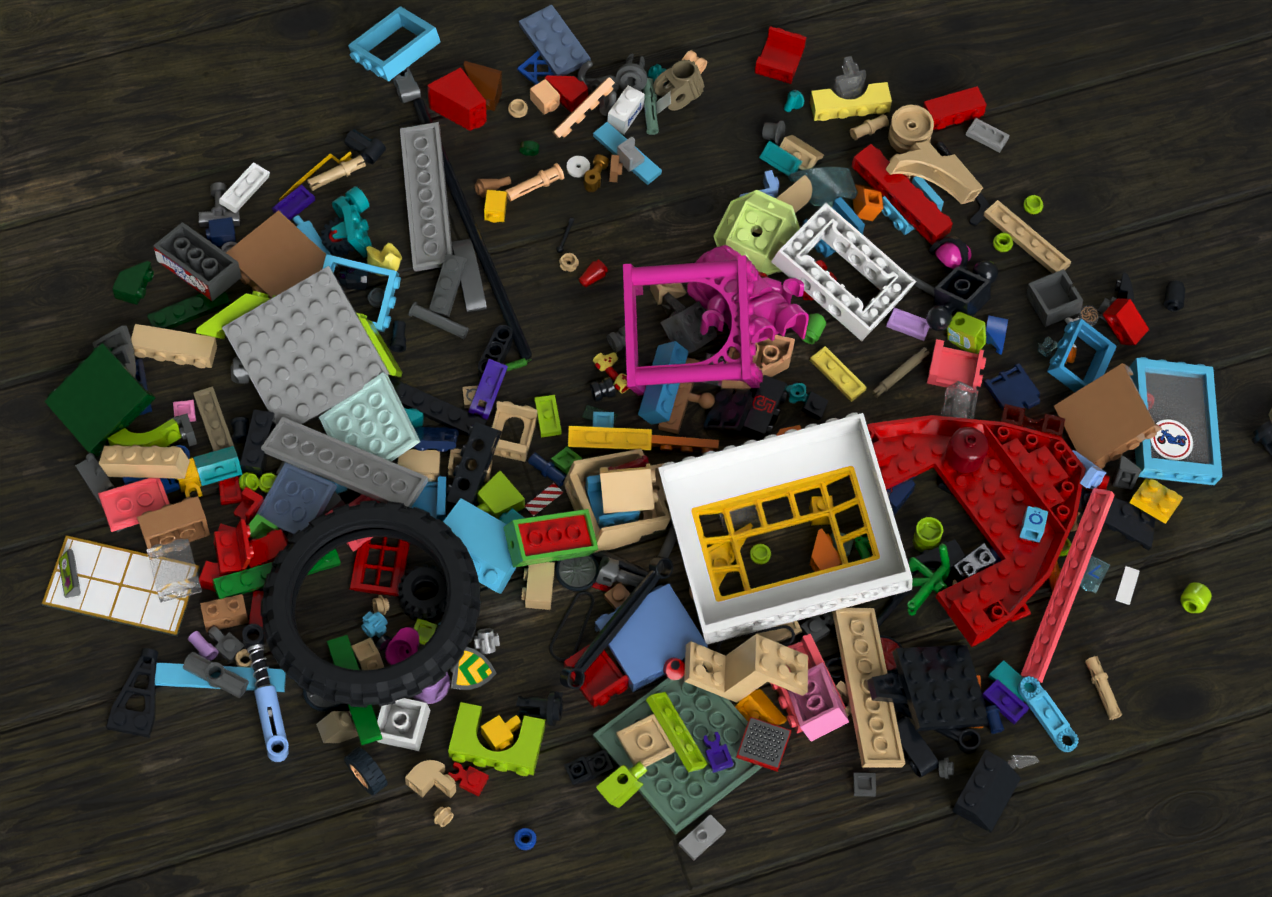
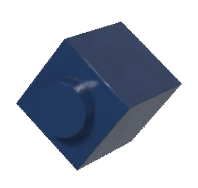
M232 217L208 220L209 228L206 229L207 240H211L212 244L221 247L227 242H236Z

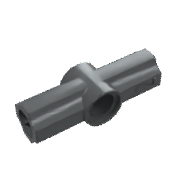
M194 652L185 659L183 669L207 681L211 687L220 688L238 698L243 696L247 690L249 681L225 669L222 664L211 662ZM214 672L221 673L217 678L211 677Z

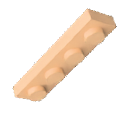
M610 77L606 78L552 133L557 138L561 136L563 138L572 131L570 127L575 122L579 124L586 117L584 113L589 108L593 110L600 103L598 99L602 95L606 97L614 89L612 85L615 82Z

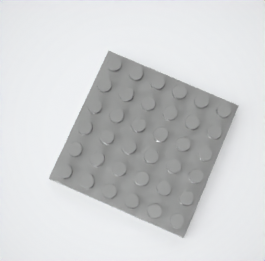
M330 266L222 327L268 411L275 414L274 422L276 425L282 417L302 425L362 390L365 384L382 372L390 375Z

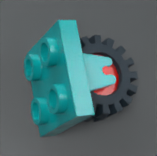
M350 204L343 206L344 217H341V219L338 217L334 218L335 222L330 220L328 221L330 223L329 226L327 224L324 225L326 230H322L323 236H320L322 244L335 256L337 254L343 256V253L348 255V251L353 252L354 249L352 247H354L363 258L368 257L367 247H372L371 240L367 234V230H369L368 223Z

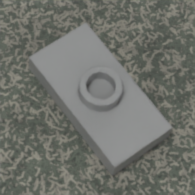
M977 118L974 119L966 132V136L999 153L1010 136Z
M710 814L679 842V846L694 861L726 832V829Z

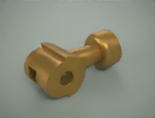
M600 154L595 155L593 160L594 168L586 171L584 174V187L586 191L595 192L598 187L600 188L601 171L606 169L610 162L607 157Z

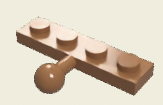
M687 358L685 364L698 363L699 360ZM694 382L680 383L670 420L659 423V430L679 434L688 401L699 403L702 408L709 409L715 403L714 396L711 393H703L701 395L691 393Z

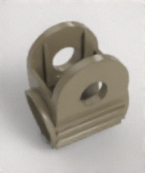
M685 59L678 61L672 68L661 73L653 84V90L659 96H664L670 91L671 104L667 107L673 111L679 110L692 100L697 99L704 92L703 88L705 87L698 66L695 65L694 61L691 62ZM666 81H670L669 84L663 86Z

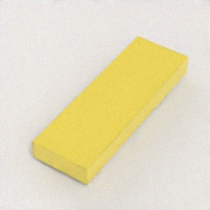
M826 346L810 358V361L851 402L866 391L867 387Z

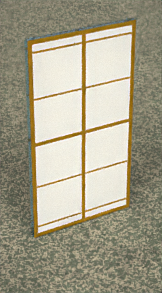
M66 536L44 599L42 600V606L177 636L200 567ZM68 549H72L75 556L81 594L65 598L59 559Z

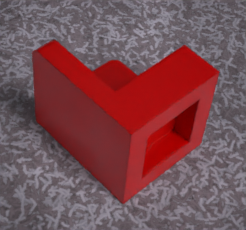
M245 487L241 492L242 502L234 511V515L240 519H245V522L249 524L257 514L264 498Z

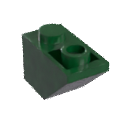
M145 261L119 273L112 288L115 299L138 305L140 299H143L146 294L148 282H151L154 276L151 262Z

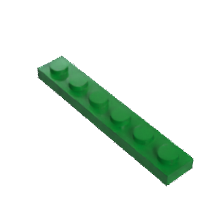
M336 548L322 557L307 575L340 566L341 562ZM272 562L213 579L212 583L218 599L262 589L266 576L273 567Z

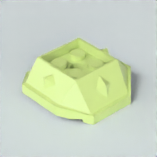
M755 190L730 202L714 234V239L717 247L727 245L740 253L741 256L746 255L752 261V264L755 265V269H758V272H763L768 276L776 272H782L771 261L777 252L800 229L792 205ZM756 229L763 231L759 237H754L752 232Z

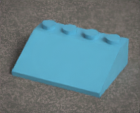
M460 498L443 522L451 528L452 532L466 546L473 559L479 582L493 591L502 594L516 569L512 565L503 528L507 524Z

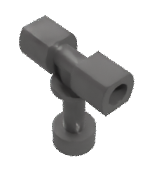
M221 182L211 184L210 192L215 197V207L211 209V212H199V226L209 227L208 220L232 217L234 226H240L239 211L236 213L227 211L225 207L219 204L220 198L226 192V185Z

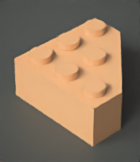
M775 335L773 341L768 338L755 343L756 355L753 356V362L762 370L763 376L773 377L789 368L795 339ZM730 347L728 356L735 360L740 357V353L735 347ZM722 380L721 390L723 388L735 389V391L737 389H751L746 382Z

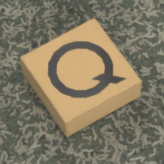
M478 386L463 387L464 408L470 407ZM479 400L478 406L485 407V401Z

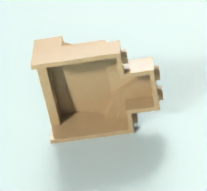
M642 449L573 461L563 482L574 511L589 509L598 545V550L593 553L638 542L643 535L653 534L654 531L666 529L671 520L658 469L664 463L650 466L651 470L655 469L656 482H652V489H657L658 502H654V509L640 510L638 521L605 527L600 530L585 490L586 478L600 475V467H616L642 458L644 455Z

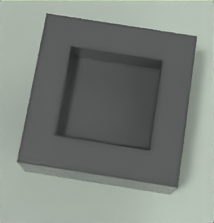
M876 773L853 774L854 796H876Z

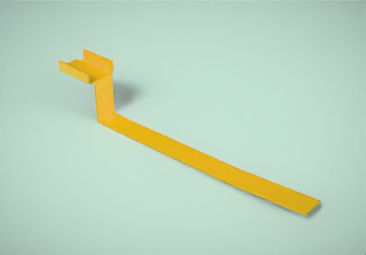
M351 151L340 160L332 154L326 156L296 182L279 201L293 192L329 159H334L338 164L342 161L347 162L351 160Z

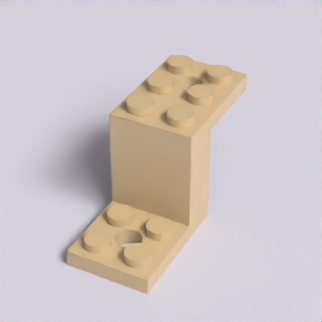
M758 634L752 636L726 656L690 641L686 644L684 682L736 703L766 682L773 683L803 696L808 692V655Z

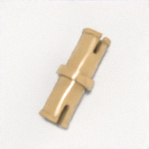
M884 114L872 120L868 119L863 124L851 128L850 135L854 140L867 134L872 135L876 130L888 126L889 120Z

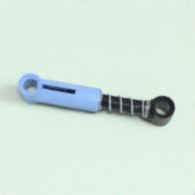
M249 624L243 629L242 637L243 644L250 654L249 659L252 660L251 668L254 669L255 686L258 687L254 694L267 755L272 761L281 762L289 754L288 741L276 688L269 681L271 676H268L267 669L269 667H266L265 660L267 658H264L263 653L265 650L264 631L258 624ZM250 634H257L259 638L257 640H249L248 636ZM270 719H273L276 731L275 736H273ZM275 745H281L284 748L279 753L272 750Z

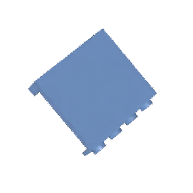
M667 584L665 586H657L646 596L626 624L608 644V647L625 675L629 677V687L634 692L665 675L663 667L668 659L676 657L685 663L686 644L690 641L706 648L708 645L670 584ZM615 612L598 617L597 621H595V631L600 632Z

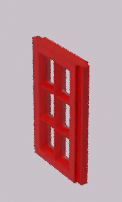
M383 537L382 545L370 544L371 539L363 543L362 546L357 548L350 590L399 596L398 586L401 583V577L405 574L410 543L399 539L397 547L386 546L387 537ZM369 548L381 549L378 565L367 564ZM385 550L397 551L394 567L382 566ZM366 568L377 569L374 585L363 584ZM381 570L393 571L390 587L379 586Z

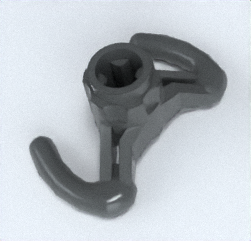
M587 61L580 67L577 79L583 81L591 92L608 77L615 82L612 85L614 89L606 97L602 95L598 99L600 102V113L608 116V112L616 103V92L619 89V84L616 81V77L612 75L597 79L586 78V71L593 66L592 61Z

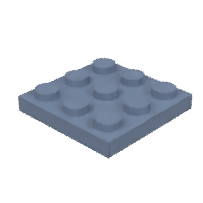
M285 462L257 514L276 525L278 529L294 535L298 530L301 531L309 525L308 522L323 514L337 485Z

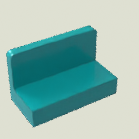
M234 446L194 457L202 486L242 475Z

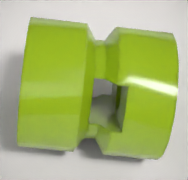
M925 517L918 522L913 536L915 549L923 552L924 550H932L938 547L943 534L941 522L932 517Z

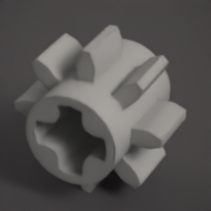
M491 628L478 630V636H473L475 649H480L482 654L493 653L496 651L495 646H500L498 633H494Z

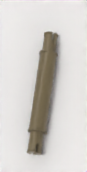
M924 347L917 354H914L880 382V385L872 390V394H875L874 396L878 398L884 391H888L889 388L921 363L922 359L929 355V351H926L927 349Z

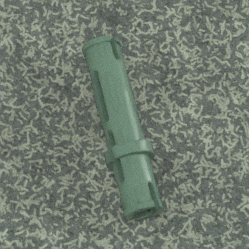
M647 78V83L643 88V93L645 94L644 108L646 132L649 135H655L659 132L656 111L657 95L653 90L654 81L651 78Z

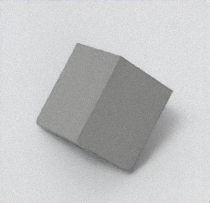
M633 137L617 146V155H620L619 162L623 163V166L629 172L644 162L645 157L635 148V139Z

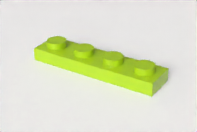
M666 692L650 695L646 701L687 771L692 772L703 769L708 763Z

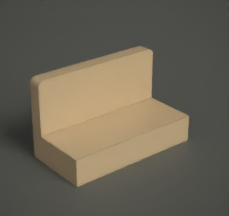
M794 135L784 137L780 145L781 148L803 161L799 169L807 174L811 173L817 160L822 159L824 154Z

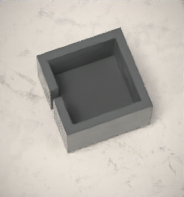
M1064 269L1028 284L1026 296L1045 327L1081 312L1083 299L1075 286L1072 287L1073 283Z

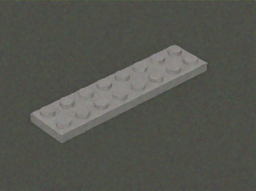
M436 122L400 128L414 271L440 268L443 265L446 253L453 255L440 125Z
M285 417L280 419L261 447L265 454L382 503L393 501L404 503L405 506L412 508L428 483L427 476Z

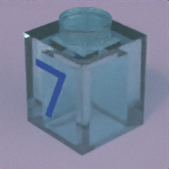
M1091 555L1080 584L1081 587L1086 591L1096 593L1110 564Z

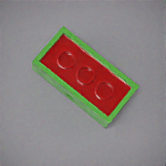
M589 509L512 520L503 527L513 568L589 556L598 550Z

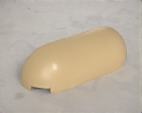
M804 175L776 199L792 205L796 213L809 202L812 196V184L808 177ZM756 229L753 232L757 234H762L763 231L760 229Z

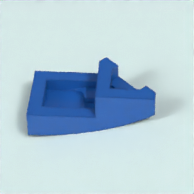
M988 315L986 343L988 345L992 344L997 348L996 352L1002 355L1008 319Z

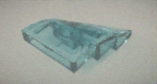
M811 168L792 173L788 177L790 181L795 182L804 175L808 177L812 184V196L809 201L815 206L822 207L827 203L832 207L837 196L855 199L858 194L849 168Z

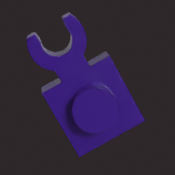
M714 732L716 740L713 742L708 740L707 735L703 738L704 745L710 748L705 751V755L712 773L733 767L734 764L727 745H719L720 735L718 732Z

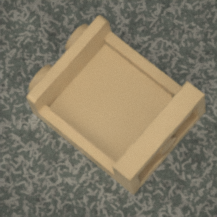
M646 464V467L608 470V467H600L604 514L654 509V502H658L657 489H652V482H656L655 469L651 470L650 464Z

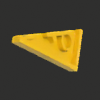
M749 523L735 531V533L751 530L753 525ZM747 538L738 540L740 550ZM730 542L713 544L708 547L712 566L732 565L735 555ZM727 573L715 574L718 588Z

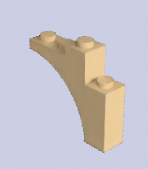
M929 141L916 142L911 146V151L895 154L890 159V163L886 168L890 175L909 174L926 179L943 188L958 200L960 204L974 201L983 189L981 184L955 154L941 156Z

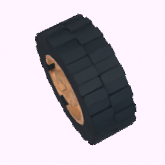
M358 746L344 757L346 765L353 776L372 796L388 785L381 769L361 747Z

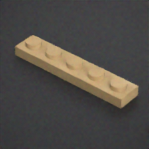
M997 200L984 212V217L1003 233L1009 234L1015 243L1052 274L1063 269L1066 270L1071 265V261L1000 201Z

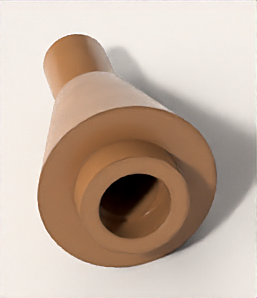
M509 176L501 179H477L475 191L477 195L484 198L486 197L487 190H497L502 186L511 184V179Z

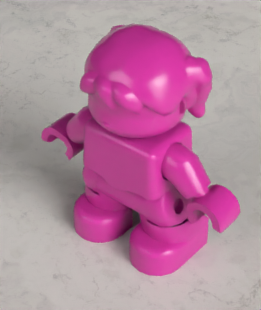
M723 245L705 252L695 263L738 260L737 256H741V254L731 247ZM759 275V280L755 281L756 287H753V294H750V302L754 303V314H751V322L755 324V335H752V343H758L768 338L773 341L777 334L783 337L785 336L786 329L790 327L801 339H805L809 315L798 304H790L792 295L796 297L803 296L804 283L801 280L790 278L781 285L782 282L768 277L762 278ZM721 277V280L715 279V283L720 285L725 277ZM729 281L725 285V292H733L737 287V281ZM688 282V294L696 302L700 301L702 307L707 310L702 315L701 334L705 335L708 332L709 326H715L718 331L722 332L724 322L728 325L731 332V311L723 295L709 285ZM739 293L732 297V302L735 304L738 303L736 298ZM736 317L735 322H739L740 317ZM737 335L734 337V343L741 346V343L738 341L740 336Z

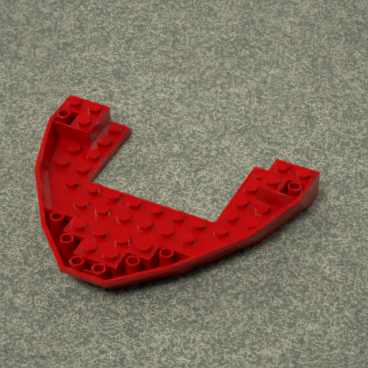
M930 415L868 424V431L886 490L934 468L1002 560L938 592L936 595L939 603L970 646L973 647L990 638L1004 626L1050 577L1077 517L1083 486L1080 482L1085 475L1086 468L1062 437L1006 422ZM964 427L980 430L986 436L989 443V450L982 466L971 473H961L954 470L946 460V448L953 433ZM1028 506L1048 511L1045 530L1040 543L1019 537L1023 517Z

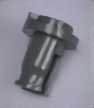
M632 53L627 56L626 64L618 69L616 81L623 90L629 85L641 91L647 83V73L644 70L645 59L641 56L639 65L633 64L634 54Z

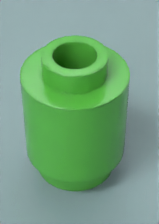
M817 313L809 315L805 339H802L805 343L814 344L815 341L819 340L826 326V321L822 315Z

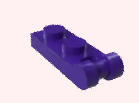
M488 359L468 413L473 415L476 413L481 415V418L488 419L508 366ZM479 400L487 402L485 408L478 406Z

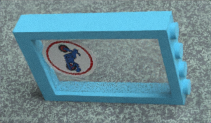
M1146 357L1136 358L1130 365L1133 375L1130 377L1155 424L1162 428L1155 437L1145 439L1135 448L1136 466L1141 469L1138 477L1215 485L1222 478L1213 367L1205 366L1204 364L1192 365L1185 362H1167V360L1163 359L1150 360Z

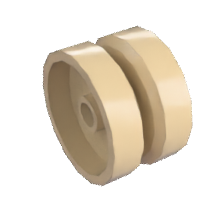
M906 105L896 110L892 116L888 139L890 145L897 152L903 154L911 151V146L916 142H930L934 127L932 115L926 109L917 105Z

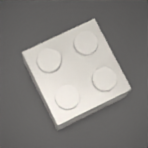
M402 698L396 700L394 704L381 706L377 723L382 739L377 742L419 751L431 711L428 704Z

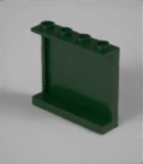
M103 343L95 347L92 354L86 360L80 362L77 369L72 374L66 376L63 383L57 389L51 391L48 398L44 401L89 453H93L96 456L102 453L104 446L110 445L108 437L127 428L156 399L151 392L144 389L112 353L113 349Z

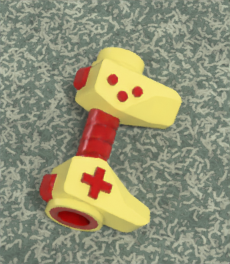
M613 352L608 355H603L602 353L596 355L593 359L595 366L601 372L605 371L614 381V387L620 393L626 392L629 389L627 387V375L618 374L612 368L618 360L617 354Z

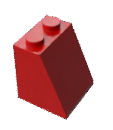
M462 68L428 85V101L431 110L469 131L480 128L487 122L486 100Z

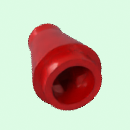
M597 259L592 261L578 280L587 288L589 285L605 277L608 269L602 261Z

